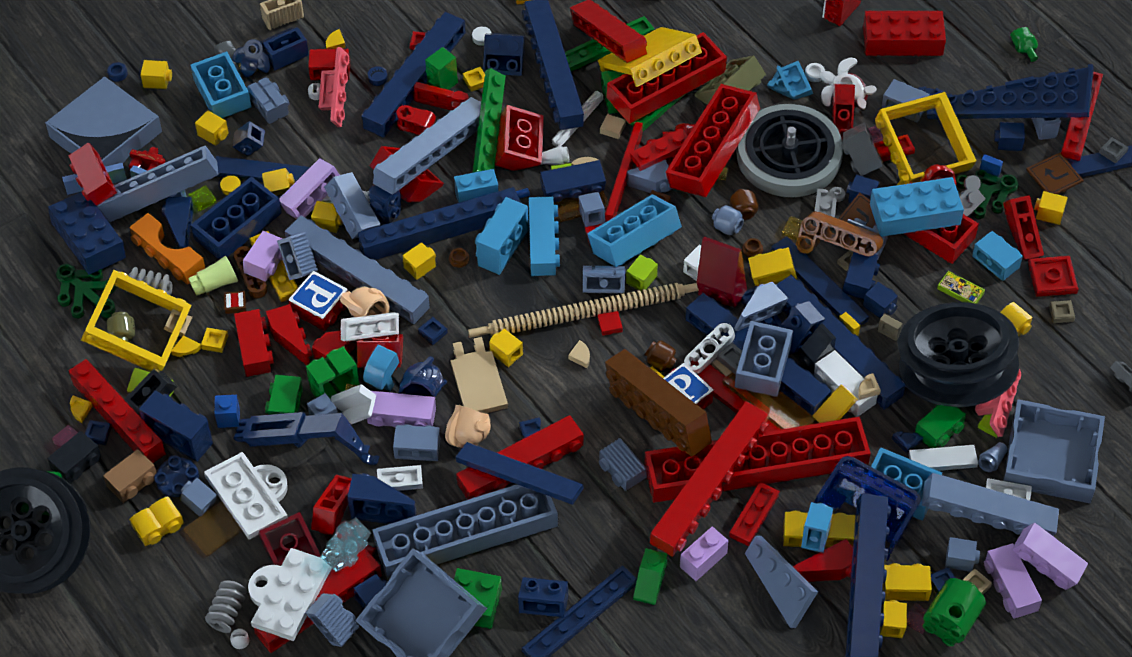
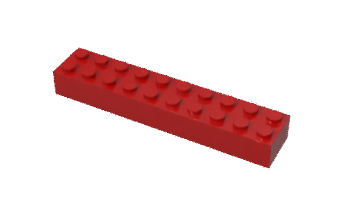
M860 417L769 431L764 435L760 434L753 451L746 453L745 462L740 468L736 467L733 479L729 484L725 483L722 489L723 491L758 486L759 482L770 484L868 467L871 452ZM718 440L712 441L709 446L693 457L685 451L682 452L678 447L645 452L644 466L647 468V478L653 503L676 499Z

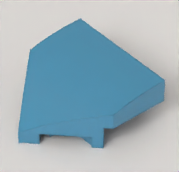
M799 61L784 67L777 66V71L772 81L770 80L767 85L768 88L794 100L813 94Z

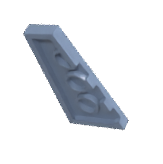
M755 536L745 555L789 627L796 628L818 591L762 536Z

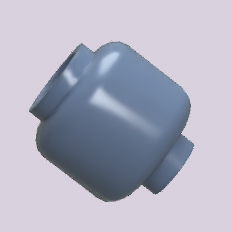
M724 205L720 209L717 208L712 216L715 229L726 235L737 234L744 223L741 212L728 205Z

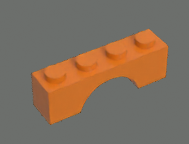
M149 213L129 227L132 242L136 246L140 245L144 248L148 256L156 258L164 269L168 268L177 280H182L188 285L190 283L188 278L205 269L203 257L191 247L183 249L165 247L161 243L165 236L162 224Z

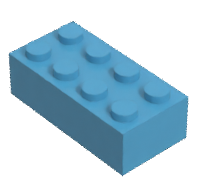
M953 177L872 189L870 207L881 237L961 225L964 208Z
M652 194L590 231L587 235L593 254L617 267L623 265L630 258L639 255L648 247L657 244L658 241L666 236L672 235L682 226L676 206Z

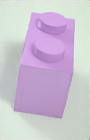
M262 231L243 259L244 273L263 281H267L270 275H274L280 260H283L277 240L282 238Z
M711 527L681 553L680 568L697 581L727 554L728 540L715 528Z

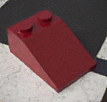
M703 237L696 281L699 295L704 293L723 305L736 308L747 291L741 249Z
M300 512L258 532L273 565L281 566L291 548L322 558Z

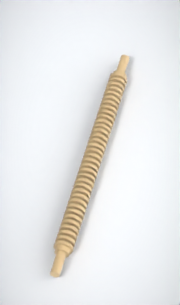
M697 283L688 285L668 284V286L663 285V288L658 286V290L656 287H653L652 289L648 288L647 291L643 289L642 293L638 290L637 292H631V294L628 292L626 296L621 294V298L619 295H615V298L610 296V300L609 297H605V302L603 298H600L599 301L594 299V303L592 300H589V305L585 301L583 304L582 302L578 303V307L576 303L573 304V308L571 304L567 305V308L562 306V310L561 307H557V312L555 308H551V312L550 309H546V314L544 310H541V315L539 311H536L535 316L531 312L530 317L526 313L524 317L522 314L519 315V319L518 316H514V320L512 317H508V321L507 318H503V323L501 319H498V324L496 320H492V323H488V326L469 329L468 334L469 338L486 334L492 336L503 329H506L508 332L511 330V333H515V329L517 332H520V327L522 331H526V327L527 330H531V325L533 329H536V324L538 328H541L542 323L546 327L547 322L551 326L553 322L555 325L558 324V320L559 323H563V319L565 322H569V319L574 321V316L576 320H579L580 317L584 319L585 315L586 318H589L590 313L594 317L596 314H601V312L602 314L606 313V310L609 313L617 311V309L622 311V307L624 310L628 308L633 309V306L638 308V304L640 307L648 306L649 303L650 305L654 304V301L657 304L665 302V300L666 302L670 301V298L675 300V296L676 299H681V296H685V293L699 291V289L697 288Z

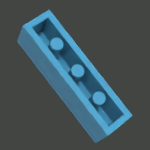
M529 197L531 276L556 275V267H560V255L555 254V250H559V238H555V234L559 233L558 221H554V217H558V205H554L553 197Z

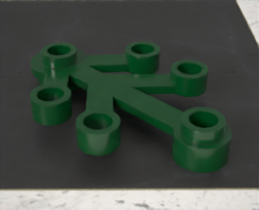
M977 170L975 176L980 179L981 183L978 190L985 197V200L973 211V216L976 219L984 218L986 206L992 194L1000 192L998 199L993 201L991 209L994 213H1002L1004 210L1003 203L1008 194L1014 193L1018 189L1016 177L1006 174L1000 178L987 173L985 170ZM959 175L957 177L956 186L958 188H965L964 183L960 181H965L966 175ZM985 181H988L990 183H993L994 185L989 186L983 183Z
M70 264L59 266L56 272L57 280L61 282L60 294L57 297L59 305L66 307L71 304V298L68 293L70 284L75 287V295L71 313L74 318H82L85 314L82 306L83 295L97 306L100 297L92 290H104L109 279L101 281L103 279L101 269L88 275L86 270H76ZM90 277H91V280H92V281L82 282V281L79 280L78 278H90ZM113 285L110 294L116 291L117 287ZM111 299L106 300L100 313L105 318L111 317L116 311L114 302Z

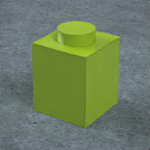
M639 255L626 271V283L642 292L657 277L658 264L650 258Z

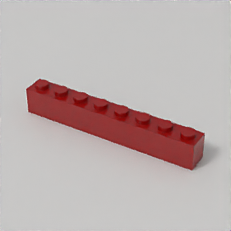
M747 401L744 403L650 534V544L672 557L677 550L679 552L682 551L687 542V536L689 534L693 535L698 528L699 519L707 516L712 501L719 499L724 484H729L733 479L736 467L740 468L746 460V453L753 451L757 445L759 435L766 433L769 427V423H767L768 413Z

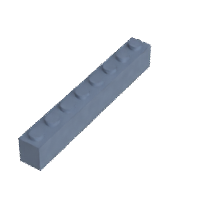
M470 97L453 111L451 110L442 119L437 120L434 125L426 128L419 136L414 137L408 144L403 145L400 150L393 155L391 154L385 161L377 164L373 171V184L393 195L478 131L481 102Z
M300 216L285 230L286 237L302 232L307 233L306 236L308 237L315 262L356 288L365 286L380 290L389 302V309L399 313L401 317L410 323L415 324L430 308L429 296L425 291L413 287L409 281L402 280L390 269L380 266L376 260L364 256L360 250L353 249L344 240L334 237L327 229L320 228L311 219Z

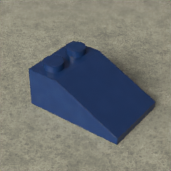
M364 473L352 474L348 492L351 519L392 524L417 516L415 501L375 476Z

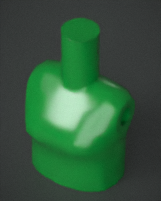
M1028 27L1014 30L1010 37L1018 53H1027L1031 62H1035L1038 59L1034 51L1038 47L1035 36L1031 34Z

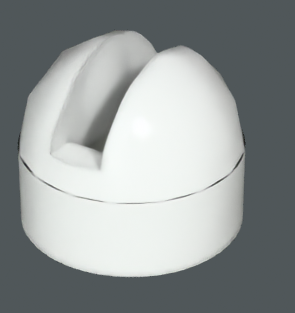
M312 83L308 87V95L313 100H319L320 83Z
M236 629L231 633L230 640L234 648L243 649L247 647L250 640L245 630Z

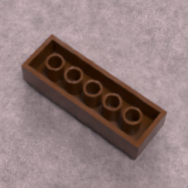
M623 349L605 361L607 370L605 373L609 379L611 394L615 398L621 399L627 408H632L641 419L647 420L653 429H658L662 432L664 437L669 441H673L682 452L685 451L693 457L712 443L706 411L633 354Z

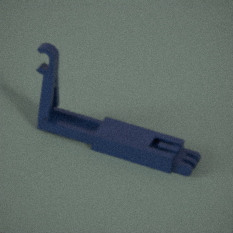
M303 412L251 416L250 419L240 420V426L237 427V433L233 437L235 441L246 442L250 447L302 443L303 439L335 437L336 440L353 451L368 465H376L380 457L368 454L370 446L362 443L342 413L306 416Z

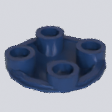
M173 455L159 467L154 479L158 489L164 495L181 497L183 486L188 481L192 483L196 478L199 479V471L191 460Z

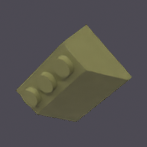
M754 55L733 59L726 64L725 73L708 81L694 95L708 105L720 84L749 91L761 83V79L766 73Z

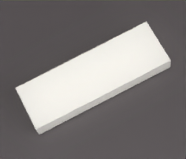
M396 312L341 319L342 341L399 334V313Z
M974 445L909 450L910 460L937 471L978 467Z

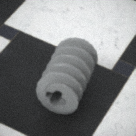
M134 267L128 275L135 280L146 282L155 289H161L168 295L172 293V282L169 281L168 274H165L163 279H161V273L158 272L154 278L153 271L150 270L146 276L145 269H141L138 274V268Z
M235 581L221 582L215 594L216 597L209 608V613L205 616L206 622L217 631L230 633L231 627L228 625L235 623L232 617L238 616L236 610L241 608L239 602L245 600L242 594L248 593L247 589Z

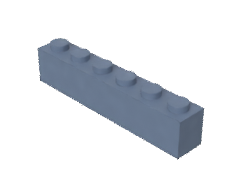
M206 145L114 185L117 193L97 205V207L109 222L120 219L125 215L219 175L217 160Z
M932 473L924 483L922 506L929 507L933 511L947 512L954 517L971 519L975 523H986L996 529L1013 531L1017 535H1020L1024 528L1033 523L1039 525L1052 536L1057 533L1058 508L936 473Z

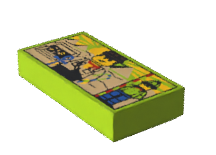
M950 271L946 273L937 288L961 302L976 304L985 292V289Z

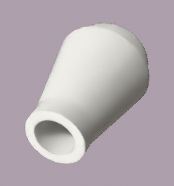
M561 145L542 152L541 165H561L570 162L567 146L562 147Z

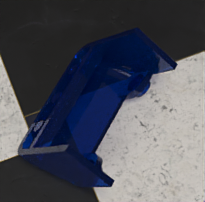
M845 456L840 459L814 503H823L833 508V510H837L842 507L844 502L856 508V500L861 493L888 497V505L891 506L890 517L887 519L886 524L890 529L889 537L886 541L891 543L886 560L888 562L920 504L921 497L915 490L854 457Z

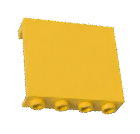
M660 27L644 35L647 41V55L626 63L615 54L610 53L597 61L602 72L614 70L632 75L635 86L638 87L702 53L695 34Z

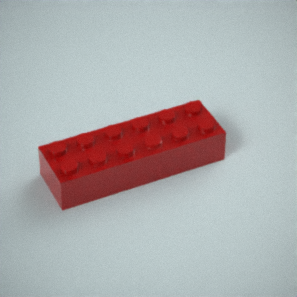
M702 32L696 36L702 53L638 87L635 86L632 75L623 74L607 83L606 98L626 121L631 124L725 73L727 56Z
M720 84L666 170L670 188L702 197L708 195L760 110L756 92Z

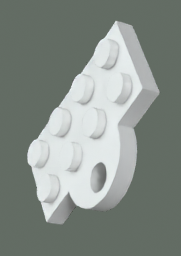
M241 452L204 471L206 479L249 540L259 535L258 532L288 518L287 513L279 504L287 492V479L284 472L273 465L253 467L245 454ZM273 477H277L280 479V481L275 484L269 482V480Z
M291 548L281 566L268 565L258 569L251 576L248 584L250 597L259 606L251 621L252 627L294 641L307 617L305 612L315 602L333 567L332 561ZM260 580L267 581L264 587L256 586V583Z

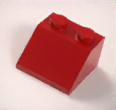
M403 334L359 339L357 341V367H363V370H365L366 364L378 344L397 353L399 359L397 367H401Z

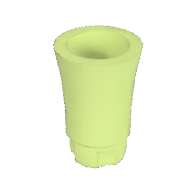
M226 256L188 278L196 296L238 282Z

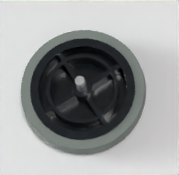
M795 104L774 105L764 108L757 113L736 148L737 161L746 179L760 190L781 197L806 196L817 192V188H825L837 175L843 158L842 138L833 122L812 108Z

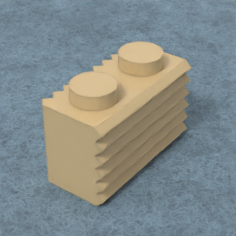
M267 0L260 3L262 19L269 30L304 17L301 0Z

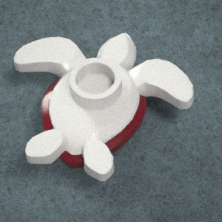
M847 58L841 61L838 65L837 76L829 71L819 73L820 79L824 83L830 84V86L824 87L821 92L822 103L825 106H830L834 83L854 84V104L857 103L858 107L862 110L866 108L868 95L874 94L877 89L872 85L865 86L859 76L848 73L849 69L857 64V59Z

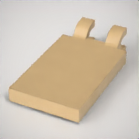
M482 337L474 338L475 352L464 354L461 342L453 343L455 359L450 361L462 405L482 413L508 408L492 351L485 352Z

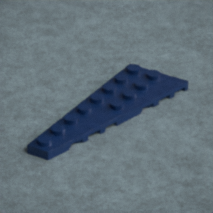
M1088 64L1086 68L1077 70L1070 68L1068 69L1069 71L1055 74V72H1051L1044 77L1034 78L1032 76L1005 82V85L992 87L990 85L986 86V89L974 92L971 89L960 95L948 94L947 97L957 119L1089 117L1094 67L1093 64ZM935 108L927 110L928 119H939Z

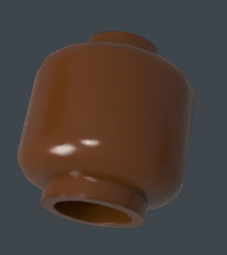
M739 189L731 196V207L740 211L744 220L754 217L758 211V203L752 191Z
M662 340L653 341L644 354L647 356V364L660 372L666 368L671 369L677 360L674 357L676 350Z

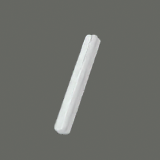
M595 91L582 105L584 121L603 100V94L599 91ZM577 128L560 130L553 137L552 145L556 147L563 145Z

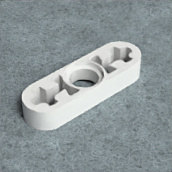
M727 323L719 324L685 357L684 363L696 374L701 373L720 352L733 342L735 338L733 327ZM728 331L729 336H721V332L726 333ZM708 344H713L716 348L714 352L706 353L704 352V347ZM692 360L694 362L698 361L699 365L697 367L695 365L691 366L690 362Z

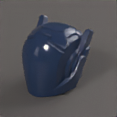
M429 356L424 362L415 363L405 371L398 394L436 397L441 388L447 383V380L443 379L439 368L432 364L434 358Z

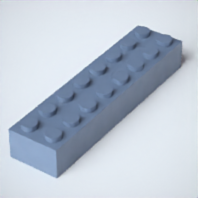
M514 485L372 529L378 555L387 580H389L392 573L412 548L422 552L437 565L557 527L558 513L550 496L520 485Z

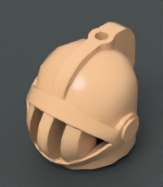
M360 287L353 290L352 293L350 291L342 293L340 298L341 303L348 308L353 317L389 313V302L385 295L375 288Z
M456 405L445 432L448 444L463 448L466 442L477 446L486 439L490 432L489 414Z

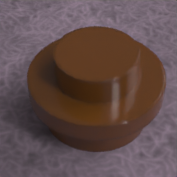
M750 238L743 244L742 250L750 258L757 254H762L763 245L758 239Z
M456 248L449 255L450 264L456 268L466 266L470 260L468 252L463 248Z

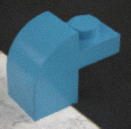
M378 344L366 364L363 375L364 382L373 385L378 390L385 389L390 392L394 386L391 375L399 364L397 353Z

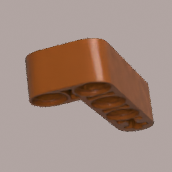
M817 211L812 212L802 221L796 241L797 249L802 253H810L819 245L821 239L864 256H873L883 246V239L879 234ZM810 219L816 222L817 227L811 224ZM829 227H833L836 234L832 233ZM849 234L855 237V241L849 238ZM805 238L811 241V245L806 243Z

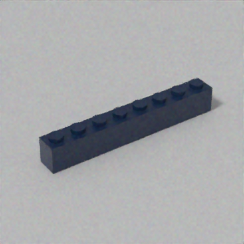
M525 1L522 17L523 21H527V34L532 37L530 39L532 50H536V63L541 66L539 67L540 77L545 79L544 90L545 93H549L548 101L550 108L554 109V122L558 123L560 130L583 127L584 112L549 1Z
M444 12L440 18H437L432 29L426 32L424 39L415 46L412 54L406 57L404 64L395 71L393 78L384 85L382 92L375 96L370 107L364 110L362 114L364 129L383 138L399 119L397 117V109L403 105L409 106L414 100V86L416 82L427 83L425 59L441 47L451 52L466 33L465 20L447 12Z
M514 187L358 232L359 247L363 255L369 259L377 260L411 250L421 242L424 245H428L485 228L487 220L493 217L497 205L502 203L505 197L520 202Z
M790 275L776 284L788 298L782 310L787 316L790 315V309L795 304L809 301L825 318L824 326L836 337L834 350L863 378L871 373L874 374L881 390L880 395L877 396L876 403L883 410L903 397L905 389L903 380L896 376L885 362H881L874 352L860 341L856 334H852L846 328V325L832 314L828 307H824L818 301V298L804 287L800 280H796Z
M702 293L686 307V320L706 336L719 324L727 323L731 325L735 333L732 343L743 350L749 326L736 331L734 327L738 319L733 316L731 311L721 307L714 298ZM722 331L721 336L728 337V331L726 333ZM787 358L779 392L814 418L813 414L831 396L832 391L825 383H821L814 378L809 371L797 365L794 359Z
M861 493L856 500L845 657H878V650L882 646L883 636L879 635L880 627H882L884 622V613H881V605L885 601V591H882V587L887 577L884 561L886 562L888 557V548H885V540H888L890 531L886 524L891 513L888 497Z

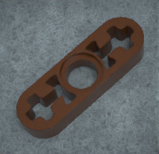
M245 246L239 247L234 252V258L248 293L253 298H262L267 293L266 282L244 273L243 258L241 256H246L250 248ZM256 281L258 287L260 288L259 290H256V288H254V282Z

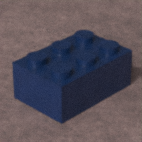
M154 391L139 408L142 420L163 443L196 462L213 444L207 418L200 413L196 414L190 411L185 404L176 403L167 394L162 395Z

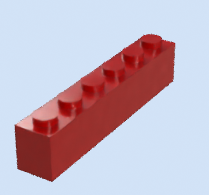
M586 0L569 7L573 24L626 63L647 55L646 38L636 32L635 29L626 25L625 22L620 21L616 16L600 7L599 4L592 0Z
M87 359L68 370L73 385L89 402H92L93 407L108 423H111L112 428L134 452L138 449L152 463L166 454L162 440Z
M569 415L497 453L542 469L551 462L559 461L564 455L578 451L584 445V434ZM471 467L456 473L457 485L467 500L504 489L506 485L512 483Z
M365 547L359 551L352 552L346 560L333 565L316 600L323 593L335 594L344 603L355 595L354 587L375 574L379 578L382 576L379 563ZM308 616L298 634L314 624ZM254 628L255 635L270 653L290 641Z

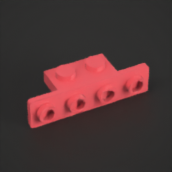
M341 47L336 48L335 70L322 71L318 107L320 110H331L330 120L337 127H342V120L345 118L343 108L346 101L345 84L348 81L346 72L347 65L349 64V55Z
M1020 369L1016 380L1005 393L975 407L978 416L992 414L990 426L998 437L1003 436L1007 427L1013 399L1017 392L1018 382L1021 379Z

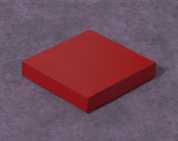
M1070 256L1029 259L1028 266L1036 297L1078 293V285Z

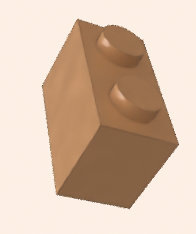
M137 449L104 474L103 477L106 486L124 503L128 499L133 498L143 487L150 485L155 480L157 472L154 464Z

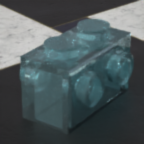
M356 517L349 522H342L337 527V532L328 541L326 549L320 556L336 572L346 566L351 567L359 558L357 556L358 553L368 544L366 540L371 532Z

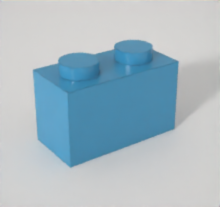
M494 169L454 176L455 193L458 203L498 192V182Z
M993 231L975 244L972 255L1002 281L1020 268L1023 257L1016 248L1010 246L1001 236H998Z
M811 502L804 525L802 548L821 553L824 552L830 531L833 508L823 503L816 504Z

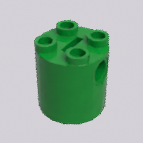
M958 578L946 580L924 615V630L942 638V641L948 646H954L955 643L963 642L985 607V597L969 581Z

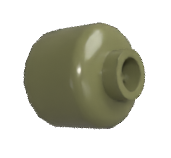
M126 312L113 313L107 319V333L127 342L133 339L135 336V321L133 317L129 316Z

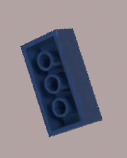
M250 177L191 224L194 240L219 260L224 256L228 257L237 248L246 243L249 238L256 235L282 214L280 199L253 177Z
M82 192L48 206L51 223L88 275L126 258L123 241L92 200L87 201Z

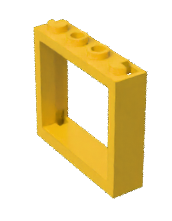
M945 92L880 109L875 118L876 126L883 135V142L888 147L891 153V160L893 164H896L899 178L904 184L920 182L924 172L913 174L890 123V120L935 108L959 161L946 166L951 168L955 174L971 170L976 163L975 156Z
M113 270L81 340L146 370L152 371L155 368L162 371L192 305L181 298L168 295L161 289H155L144 281L135 280L124 272ZM113 285L170 311L174 309L181 312L161 357L94 327Z

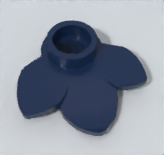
M248 40L244 47L237 48L233 54V62L241 63L240 68L246 78L253 75L257 69L265 73L270 69V58L263 52V45L259 40ZM251 46L256 48L255 53L251 52Z

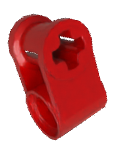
M408 105L400 106L397 109V117L399 118L397 120V127L402 131L420 135L426 128L434 125L436 120L435 114L428 110Z

